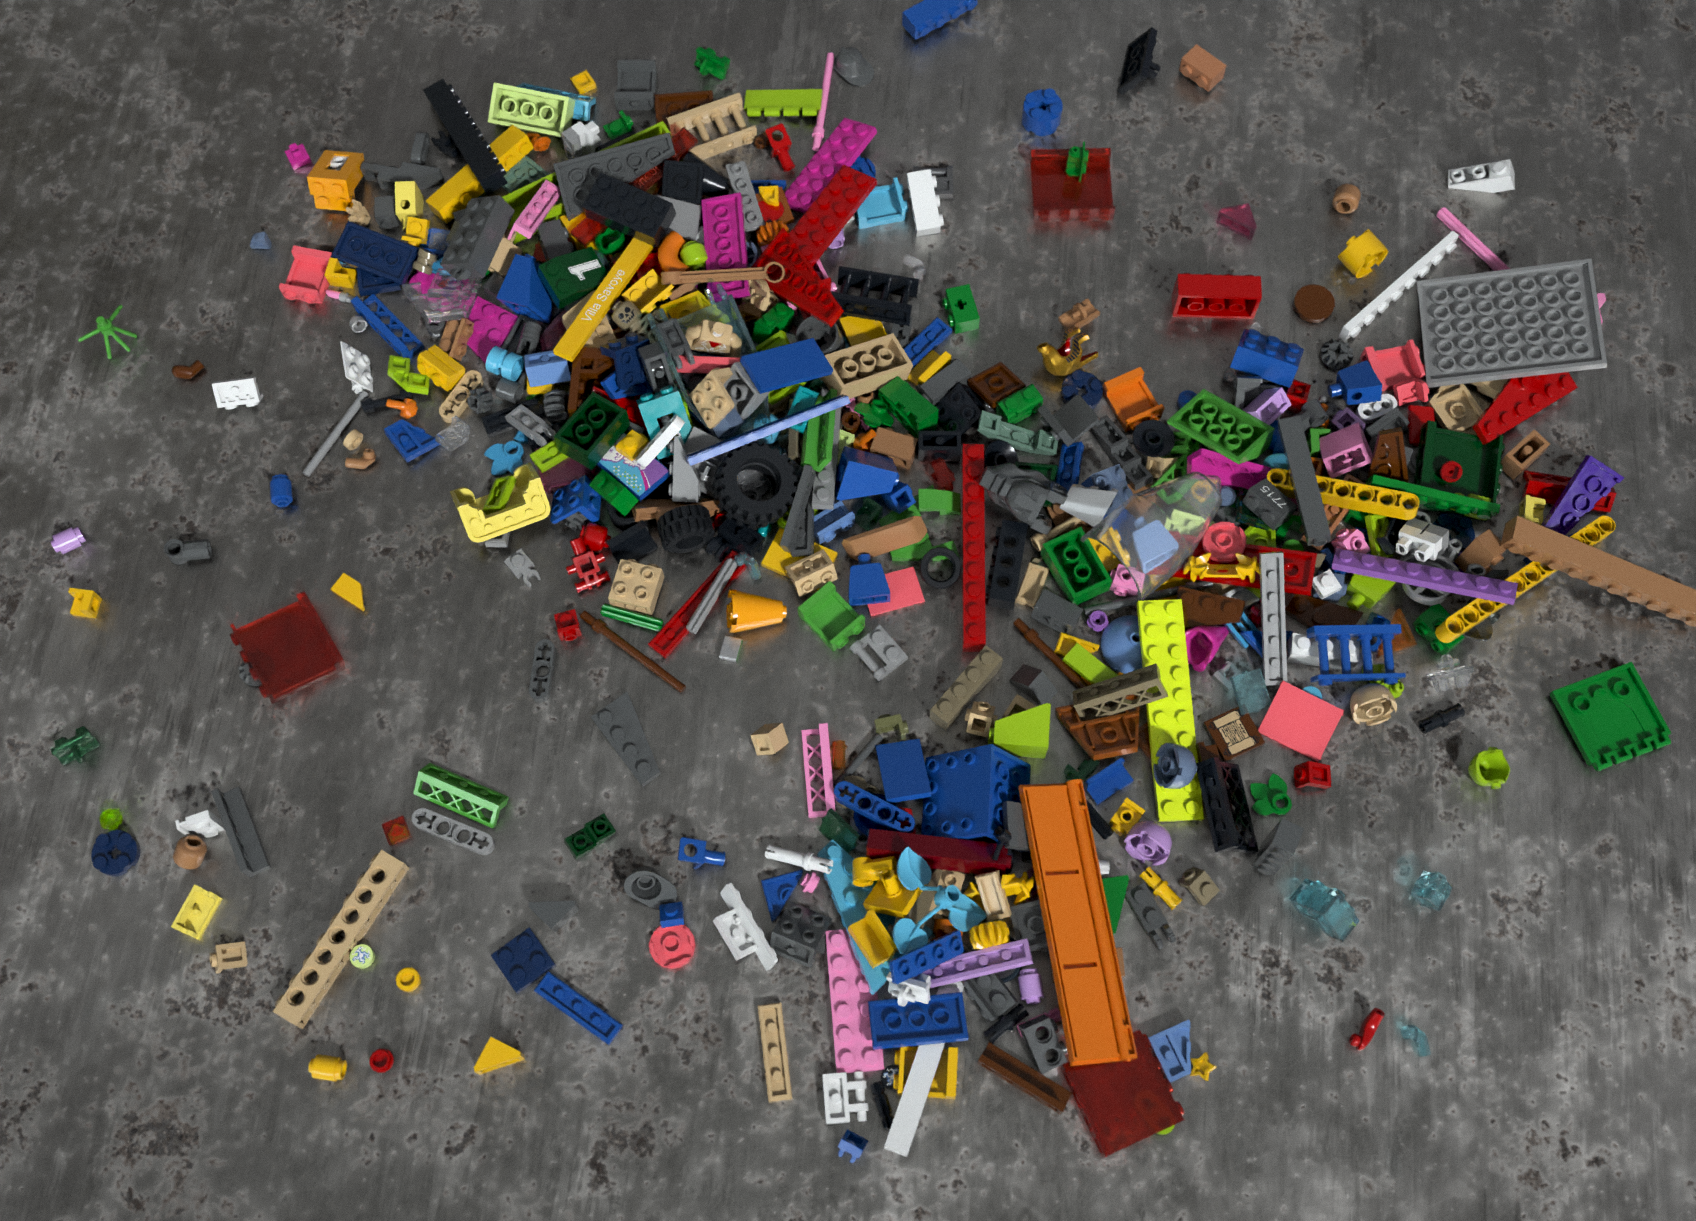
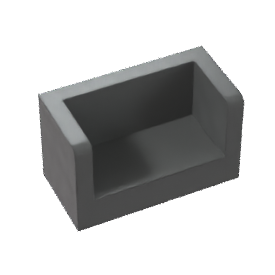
M1235 375L1232 405L1241 410L1248 406L1259 396L1260 383H1263V378L1252 375Z

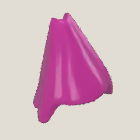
M1196 626L1186 630L1188 665L1191 664L1195 671H1204L1229 633L1225 626Z

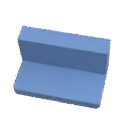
M553 350L524 355L525 370L530 387L571 381L568 360L554 355Z

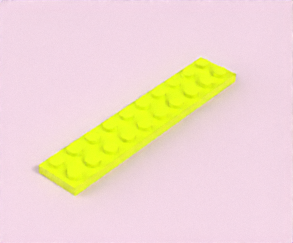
M1182 599L1138 601L1136 605L1142 668L1157 664L1160 669L1161 681L1168 694L1166 698L1146 704L1157 822L1200 821L1204 819L1197 772L1187 786L1181 789H1168L1157 784L1153 770L1154 764H1158L1159 757H1155L1156 753L1165 743L1185 746L1193 753L1196 763H1198ZM1157 686L1148 688L1146 692L1153 694L1159 692Z

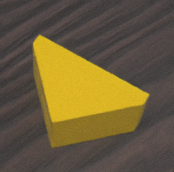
M490 1037L474 1066V1071L481 1075L525 1059V1056L520 1051Z

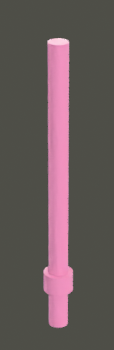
M831 52L827 53L822 83L821 110H818L816 127L813 128V151L820 149L821 140L824 138L825 133L823 127L835 56Z

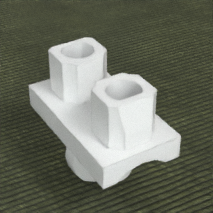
M891 972L888 973L886 977L889 982L888 992L893 997L898 998L899 1006H906L908 1001L929 1003V990L931 987L929 975L921 973L917 979L910 978L899 984H893Z

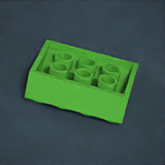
M1205 389L1200 391L1167 421V424L1237 464L1258 458L1270 447L1275 429Z

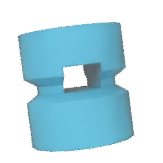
M495 346L489 352L485 366L488 372L502 375L503 378L511 381H516L523 372L525 360L521 355L513 352L508 354V350Z

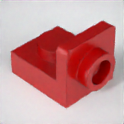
M575 609L554 614L557 633L561 641H572L577 636L582 635Z
M1306 761L1294 767L1296 788H1302L1307 785L1323 789L1332 787L1330 765Z

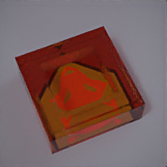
M404 816L381 824L390 846L412 838Z

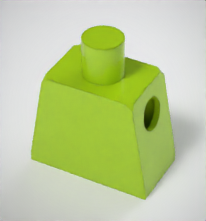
M1352 574L1347 584L1346 594L1351 597L1347 602V606L1357 611L1361 605L1371 609L1393 588L1396 582Z

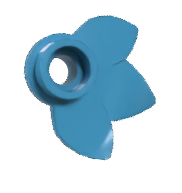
M509 441L505 445L494 444L484 453L487 458L494 460L491 468L493 476H502L508 471L513 475L515 469L523 465L521 458L524 454V449L516 441ZM513 450H516V451H517V452L514 453V454H510L511 451H513Z

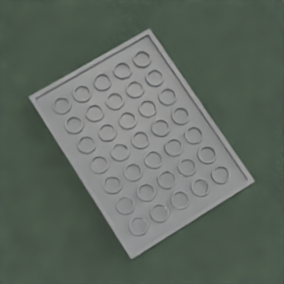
M1592 258L1417 281L1426 383L1429 388L1607 368Z

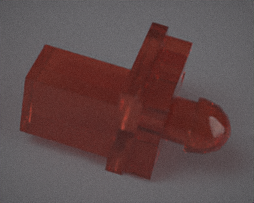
M940 457L930 462L934 471L930 476L934 483L940 488L943 487L946 491H952V482L955 481L954 473L947 467L944 459Z

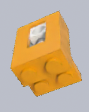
M324 150L307 176L310 195H314L317 209L346 211L347 207H353L352 200L355 199L354 190L363 177L360 170L362 162H365L363 153Z

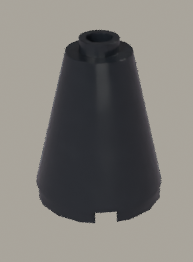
M689 151L683 162L705 164L703 195L713 197L728 195L731 184H728L729 179L696 154Z

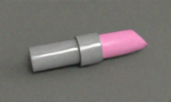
M326 290V294L329 297L345 303H351V300L356 297L343 291Z

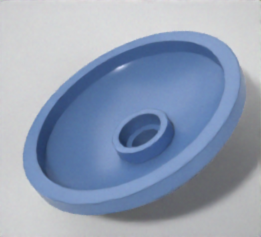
M1135 615L1122 616L1113 620L1105 628L1101 637L1100 649L1106 663L1118 673L1126 674L1142 668L1138 616ZM1132 638H1138L1139 642L1133 641Z

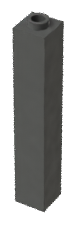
M1298 415L1278 420V431L1307 545H1325L1330 541L1331 533L1301 417Z

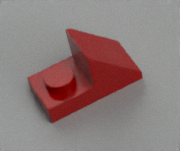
M1293 379L1291 387H1288L1286 392L1292 404L1286 409L1287 411L1296 414L1301 411L1302 406L1307 402L1311 388L1310 384Z

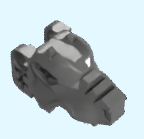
M1011 463L986 466L979 485L987 490L988 496L994 503L1009 510L1016 518L1029 524L1030 528L1043 534H1048L1052 527L1051 518L1040 512L1045 501L1047 500L1053 504L1055 502L1064 504L1068 497V490L1052 480L1049 481L1041 472L1023 470Z

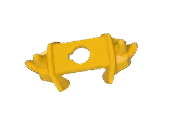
M1207 552L1198 557L1189 556L1188 562L1184 566L1183 574H1187L1191 570L1190 578L1192 582L1196 581L1197 575H1199L1200 579H1203V577L1241 578L1242 580H1245L1246 575H1248L1250 582L1253 583L1255 571L1260 575V565L1257 562L1256 556L1249 558L1239 552L1235 553L1239 561L1237 565L1209 564L1207 562L1211 553ZM1224 569L1228 570V572L1222 573L1218 572V570Z
M1026 871L1023 872L1021 878H1017L1014 873L1002 875L1001 887L1005 890L1006 896H1017L1013 903L1014 905H1019L1026 898L1030 897L1035 877L1032 876L1029 879ZM971 882L967 890L962 894L972 899L985 911L978 886Z

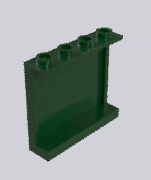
M1428 420L1420 429L1414 484L1454 494L1461 493L1466 497L1472 493L1491 498V503H1496L1501 487L1500 483H1498L1499 475L1503 468L1501 456L1505 449L1503 435L1483 445L1477 435L1437 428V422ZM1448 461H1455L1462 467L1461 478L1453 483L1445 482L1440 476L1441 466ZM1419 504V508L1446 514L1455 513L1462 515L1463 517H1468L1464 516V514L1457 513L1456 511L1450 508H1436L1435 504Z

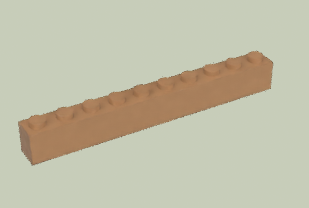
M1518 515L1505 523L1501 547L1509 549L1510 552L1528 557L1531 561L1540 562L1553 570L1562 571L1572 578H1579L1588 582L1589 585L1598 586L1611 594L1627 598L1630 602L1644 605L1649 610L1661 612L1669 618L1685 622L1688 626L1696 627L1695 589Z

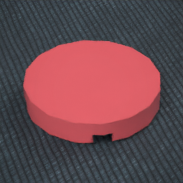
M1214 523L1208 527V530L1202 536V548L1204 553H1211V560L1218 563H1229L1237 560L1235 553H1244L1246 549V535L1234 523Z
M660 925L654 930L649 941V950L654 961L663 968L668 969L681 968L687 964L693 957L696 948L694 935L684 925L661 928Z

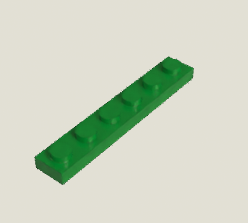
M1372 475L1366 480V485L1415 494L1419 498V504H1435V507L1439 509H1456L1457 513L1477 514V517L1481 519H1490L1500 512L1501 505L1378 475Z

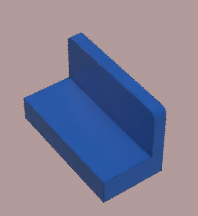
M1123 757L1085 781L1084 790L1095 806L1133 783V778L1123 766L1125 763Z

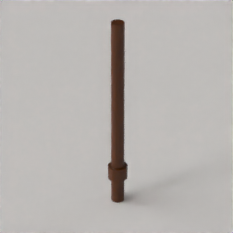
M587 611L581 613L580 618L591 625L592 630L596 633L603 634L680 693L685 690L686 685L609 629L604 621L596 619Z
M1020 618L1015 620L1013 624L1025 635L1024 638L1030 644L1033 643L1079 689L1088 686L1038 637V632L1033 628L1030 629Z

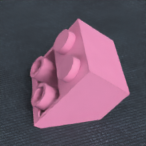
M1359 422L1319 438L1322 459L1330 478L1338 477L1371 463L1373 455Z

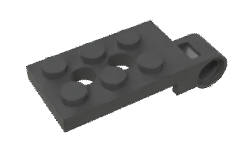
M520 314L501 348L508 350V354L511 352L515 353L524 323L530 321L542 327L535 353L546 352L558 333L557 328ZM524 347L523 353L527 355L529 349ZM525 365L521 376L516 381H511L503 378L502 375L488 372L490 377L499 380L495 395L517 404L527 389Z

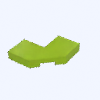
M389 355L387 375L407 392L428 395L430 378L426 375L409 372L410 358Z

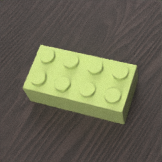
M494 83L488 123L508 128L514 125L523 131L562 138L561 133L572 125L576 100L570 97Z

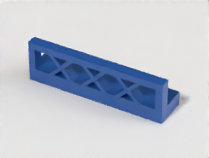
M374 294L363 302L357 296L351 300L355 311L364 317L366 322L400 357L411 359L425 348L424 344ZM375 302L378 305L377 311H371L368 306ZM380 316L390 317V323L384 324L380 320ZM393 329H402V337H397L392 332ZM405 342H414L416 346L409 351Z

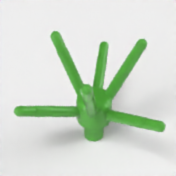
M119 305L109 319H105L103 316L97 317V329L80 337L78 341L82 342L101 332L104 336L108 359H111L112 354L108 336L111 335L126 351L130 352L131 349L115 331L137 338V334L112 324V321L123 308L122 305Z

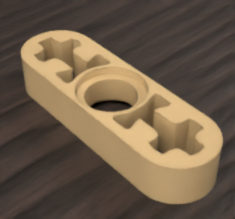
M471 370L466 372L439 408V414L444 422L453 423L457 421L468 407L467 398L471 396L468 390L469 387L470 390L483 387L484 381L478 371ZM471 379H472V380L477 379V382H472V383H470L469 380H471ZM459 393L467 394L464 400L459 401L456 399ZM451 410L453 411L452 414H451V413H448V414L446 415V413H445L446 411H449V412H450Z

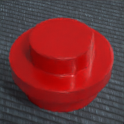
M384 1048L375 1050L370 1056V1067L378 1073L389 1071L394 1064L393 1054Z

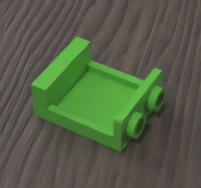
M831 581L826 583L797 608L798 616L832 651H835L837 648H843L853 634L857 635L865 628V616L863 614L859 615L836 592V586Z

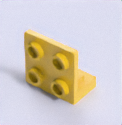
M651 269L620 296L625 301H632L644 315L649 314L657 307L655 305L657 301L660 302L667 299L672 294L670 290L674 286L672 284L662 285L661 278Z

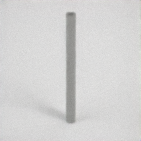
M361 391L302 473L305 476L310 477L362 406L361 401L368 398L369 394L367 392Z

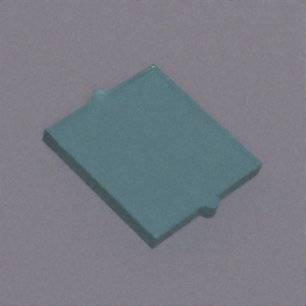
M1260 668L1249 672L1245 670L1242 671V674L1230 678L1241 715L1251 712L1257 713L1260 712V709L1271 705Z

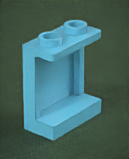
M897 177L893 178V184L875 187L857 209L855 216L859 229L905 221L906 212H909L907 200H903V184H899Z

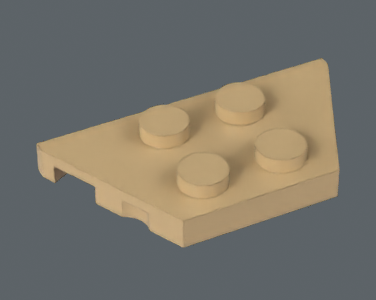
M595 290L591 291L562 316L566 331ZM606 315L583 347L600 348V346L607 344L609 340L616 339Z
M1464 384L1440 386L1427 406L1434 408V417L1441 427L1447 430L1477 435L1473 425L1482 415L1483 411Z

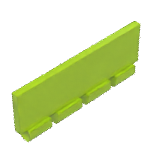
M746 90L744 111H747V117H761L762 111H764L765 117L781 116V111H783L784 116H800V110H803V116H817V110H821L823 90Z

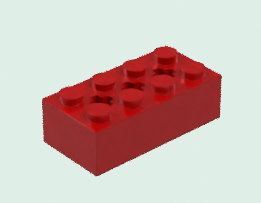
M1191 273L1178 274L1172 292V317L1254 319L1262 299L1261 276L1212 275L1210 273L1203 275Z

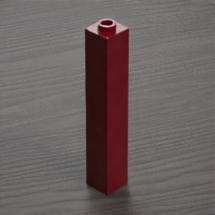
M871 828L869 830L867 857L872 860L895 856L898 862L902 851L909 846L932 869L973 874L999 870L1002 877V875H1005L1006 868H1011L1012 855L1007 854L1008 849L1004 845L998 860L995 861L992 860L997 846L996 843Z

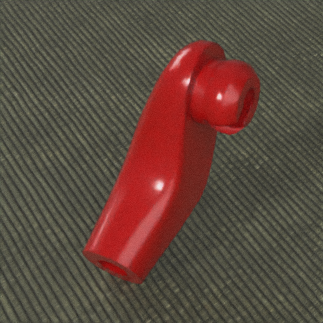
M1374 1008L1362 1022L1359 1035L1356 1033L1351 1035L1349 1041L1351 1046L1361 1051L1370 1043L1385 1015L1381 1009Z

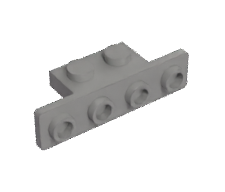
M745 161L727 164L726 171L731 183V192H728V195L741 192L745 231L749 232L760 229V226H764L765 223Z

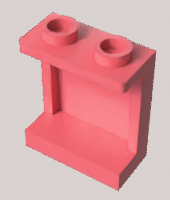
M293 245L291 250L294 257L293 264L285 284L280 283L278 287L283 296L289 300L298 299L310 304H322L326 290L329 287L324 274L329 258H332V252Z
M1413 339L1408 340L1404 346L1374 351L1373 346L1365 347L1360 356L1361 362L1366 360L1369 362L1382 383V391L1392 390L1394 384L1414 377L1423 380L1426 375L1425 365L1421 363L1419 357V348L1415 346Z

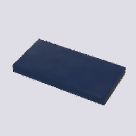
M348 221L331 257L338 259L342 263L404 286L413 268L412 265L418 257L419 248Z

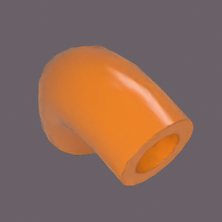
M670 231L658 248V262L663 272L690 271V267L678 258V253L685 244V240L675 231Z

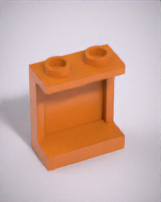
M1141 367L1104 382L1102 388L1104 398L1125 432L1134 431L1141 422L1147 420L1158 421L1162 417L1165 408L1163 404L1158 405L1143 380L1145 373Z

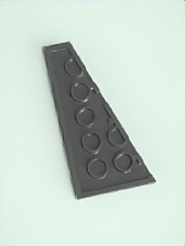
M670 132L553 164L568 221L584 212L582 205L600 172L629 184L673 156L675 150Z

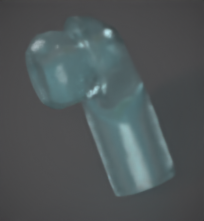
M1409 1024L1408 1027H1402V1037L1416 1042L1419 1057L1431 1055L1428 1039L1423 1031L1412 1024Z

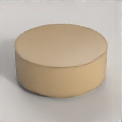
M357 429L352 430L345 437L343 446L349 450L356 449L363 440V434Z

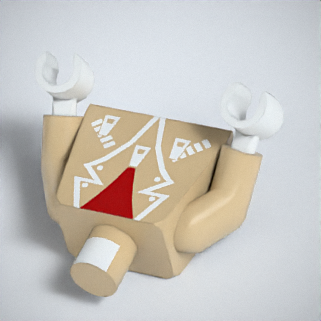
M702 320L698 325L691 326L686 330L685 337L691 350L724 357L740 358L742 341L733 332L732 325Z

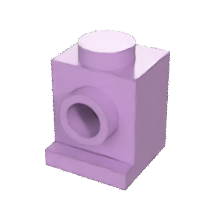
M1348 407L1343 411H1338L1331 420L1332 426L1336 431L1343 429L1346 425H1353L1358 422L1363 433L1366 429L1365 423Z

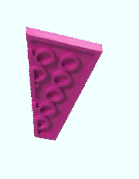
M417 270L409 281L410 286L433 308L435 313L441 314L444 317L446 323L449 315L466 318L474 323L473 334L469 337L467 345L486 365V359L491 349L495 346H503L519 317L463 288H460L462 290L458 298L446 297L442 293L443 289L437 287L446 281L445 279L433 273L429 275Z

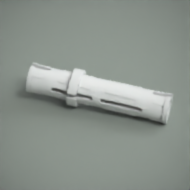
M769 844L766 848L771 850V852L765 851L766 859L801 866L807 871L816 870L826 874H830L832 871L827 866L833 867V860L817 857L814 853L808 852L805 854Z

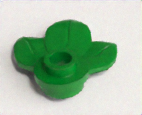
M874 399L869 404L858 403L854 408L855 412L864 416L863 421L869 427L877 428L881 424L891 427L894 423L893 417L888 414L887 404L882 400Z
M1272 773L1268 785L1263 783L1250 784L1251 795L1256 800L1251 809L1257 814L1263 816L1272 813L1284 815L1290 811L1292 802L1287 795V785L1281 777ZM1276 801H1281L1283 803V807H1278L1276 805Z

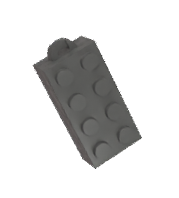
M500 195L471 198L440 265L457 281L485 277L515 210Z

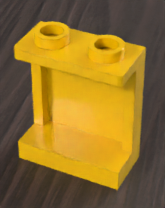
M900 1047V1050H895V1065H899V1075L894 1074L893 1089H898L897 1096H902L918 1047ZM948 1047V1049H943L927 1098L955 1100L958 1048Z

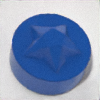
M1190 390L1181 392L1177 399L1179 409L1197 394Z

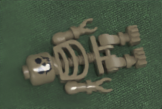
M630 300L625 302L619 301L613 306L612 320L623 331L630 330L629 333L637 332L638 335L648 338L650 344L658 341L664 353L667 351L665 345L660 343L662 339L659 333L657 338L653 336L657 330L656 325L660 324L659 322L663 323L671 320L665 316V313L660 310H654L652 317L645 315L642 318L640 309ZM651 323H652V328H651V330H650V331H647V330L649 329ZM680 325L681 329L687 330L685 326ZM669 356L666 360L674 385L680 391L686 386L683 375L679 377V373L670 368L672 365L669 362L673 358Z

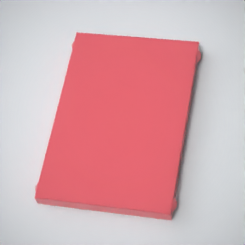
M914 566L885 574L890 589V602L867 604L872 617L925 602Z

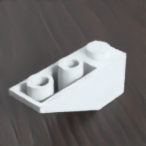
M1511 160L1448 170V188L1490 193L1514 190L1515 173Z

